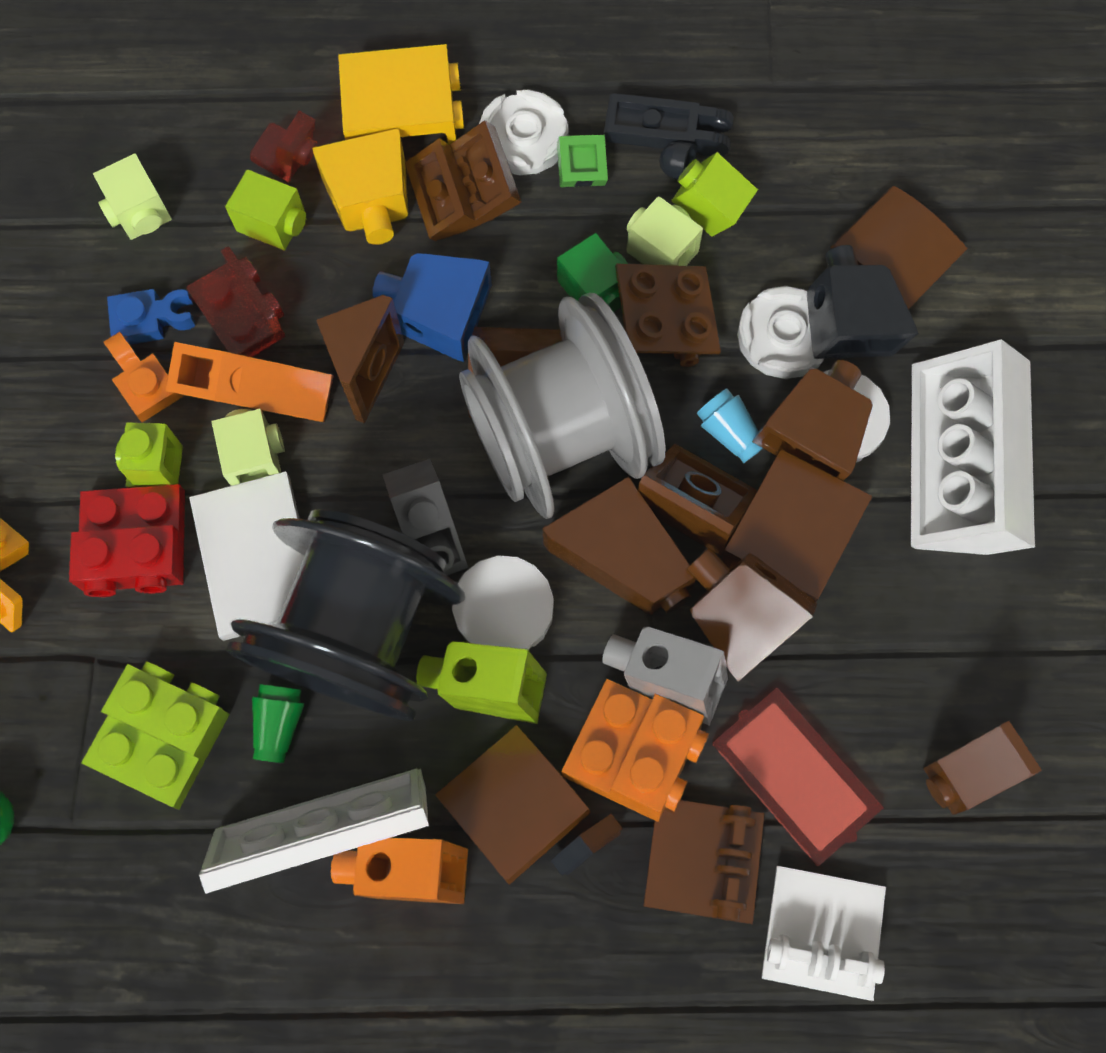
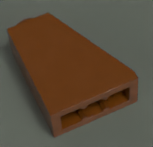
M629 477L542 528L543 544L550 553L650 616L662 608L666 613H670L681 607L692 597L689 591L693 589L696 578L687 570L688 562Z

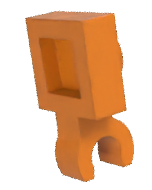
M121 332L104 341V344L124 371L114 377L112 381L142 423L183 397L182 394L165 391L168 374L154 354L140 361Z

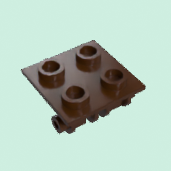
M618 263L615 265L624 328L636 353L674 354V357L680 360V365L684 367L698 364L701 354L721 353L706 266Z
M680 800L675 812L665 807L660 821H654L643 907L753 924L764 813L753 812L750 807L730 805L727 808Z

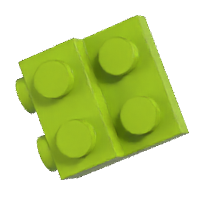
M147 661L141 670L127 664L101 712L108 716L81 763L179 810L230 714L216 706L220 696L206 688L191 683L188 690L184 691L170 684L175 675Z

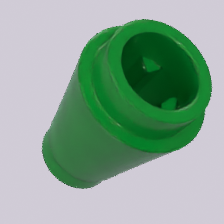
M259 684L258 697L252 696L253 759L285 763L286 752L289 750L305 703H300L301 689Z

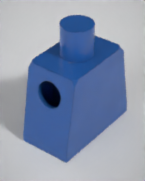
M416 253L411 256L403 277L382 271L378 273L373 286V298L385 295L393 299L402 335L451 358L464 362L468 352L469 338L473 334L474 327L478 325L492 286L489 262L484 260Z

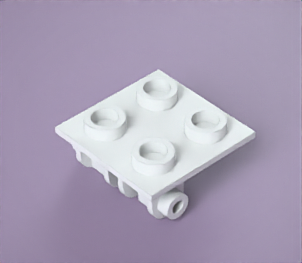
M777 866L761 978L873 1001L875 983H882L885 971L884 961L878 960L886 887Z

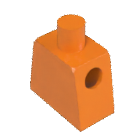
M386 838L357 848V851L347 850L334 854L331 863V878L334 884L354 885L353 890L356 896L388 900L464 904L468 849L444 840Z

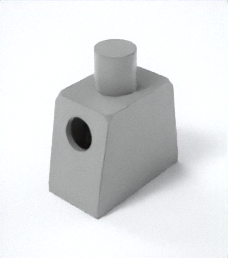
M644 627L641 630L637 642L613 634L606 645L602 659L603 664L624 671V677L631 690L651 699L657 694L704 715L703 723L709 726L728 680L724 651L651 627Z

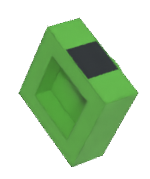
M605 135L559 136L557 140L560 187L605 186L608 181Z

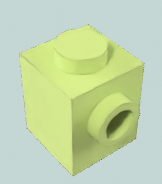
M135 153L93 173L106 197L98 202L112 228L121 224L130 240L142 234L152 233L161 225L172 220Z
M658 196L647 209L644 207L639 208L629 220L626 228L628 231L627 253L642 264L687 266L699 252L703 227L694 222L682 207L671 205Z
M238 409L229 412L225 418L211 421L222 473L231 486L281 473L277 453L285 451L283 439L277 423L269 425L261 409Z

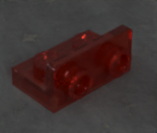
M227 246L220 250L226 264L186 286V289L229 353L252 357L286 337L278 319L285 315L270 291L262 295L255 284L261 280L248 258L245 256L238 260L230 247Z

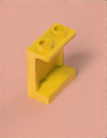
M446 44L338 54L342 122L345 140L397 128L399 129L400 137L444 133L447 136V143L449 145L457 140L456 129H464L461 100L453 101L452 97L453 91H461L458 63H449Z

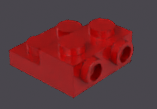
M181 485L80 491L79 532H71L69 582L82 590L85 595L91 597H110L116 594L117 589L135 588V591L140 593L155 594L165 592L167 586L184 585L185 490Z

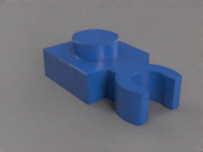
M154 289L107 297L110 335L112 337L121 332L129 345L164 339L163 327L172 326L177 330H188L196 326L190 312L176 314L180 307L193 305V299L187 290L172 291L163 300H160Z

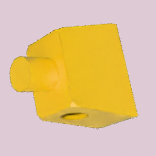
M399 129L313 147V153L322 181L344 229L350 232L364 229L366 240L370 244L379 245L390 241L394 236L391 222L403 220L408 216L406 165Z

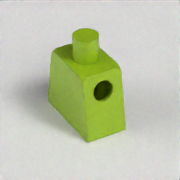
M453 641L447 645L444 658L426 655L421 657L417 669V684L421 687L438 689V695L454 708L527 723H538L547 673L529 650Z

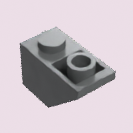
M427 459L383 474L402 533L440 555L446 562L445 575L467 569L468 565L431 460Z

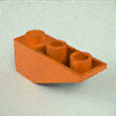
M174 342L165 391L325 423L333 375Z

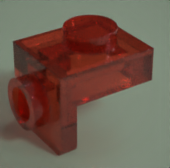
M299 110L287 130L275 123H270L252 149L250 160L283 180L290 182L299 166H306L314 154L312 148L317 147L318 142L313 139L316 120Z

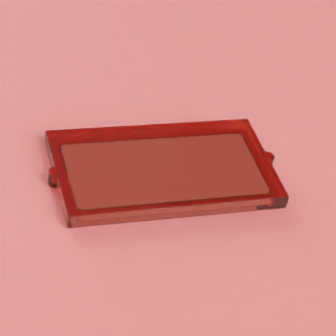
M778 688L750 711L742 710L739 713L740 720L712 743L817 866L821 865L845 842H855L857 840L856 832L884 808Z

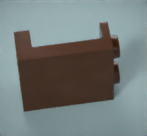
M781 449L728 543L721 560L731 569L744 556L751 553L817 602L872 496Z

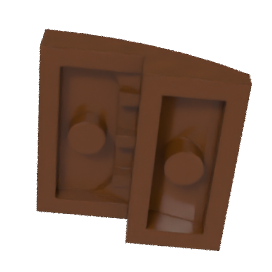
M486 120L450 145L441 139H437L405 162L429 239L433 241L448 238L475 228L521 203L496 128Z
M896 186L890 187L830 246L833 249L841 245H851L854 248L858 265H884L889 268L908 309L968 249L934 213Z
M517 725L435 794L509 885L591 813L576 792Z

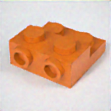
M606 679L561 771L562 777L659 822L665 807L675 812L688 782L679 778L687 759L697 763L707 741L709 733L701 730L704 715L657 694L651 699Z

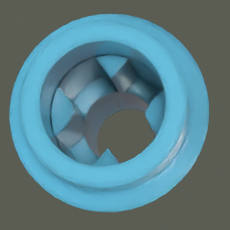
M725 389L697 412V415L703 421L701 427L736 457L738 456L743 463L763 449L752 442L759 431L739 395L734 397L728 389Z

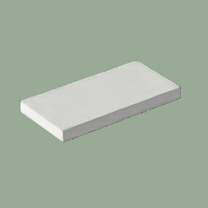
M416 768L217 828L212 836L199 874L205 893L429 826L426 786L421 769L418 770Z

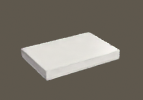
M285 471L189 497L219 638L225 641L240 637L231 628V622L236 619L251 620L264 624H277L304 559V555L281 541L272 529L273 523L282 518L300 519L288 473Z

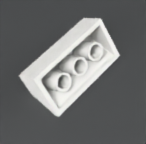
M1002 339L912 364L911 547L915 549L989 555L1035 547L1030 360Z

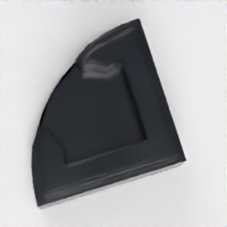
M610 814L579 835L556 855L551 862L561 876L564 874L569 875L584 864L594 853L617 838L623 828L614 816Z

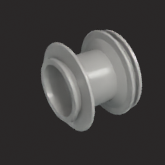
M595 293L584 294L580 297L579 301L567 296L563 297L560 301L558 317L562 341L501 367L486 343L480 337L470 336L468 352L473 373L466 369L459 374L461 388L473 423L503 487L514 502L523 499L525 492L537 512L546 519L551 518L554 513V501L548 476L608 450L619 466L628 475L636 479L642 478L645 475L647 466H657L663 463L665 459L664 431L648 378L618 318L606 302Z

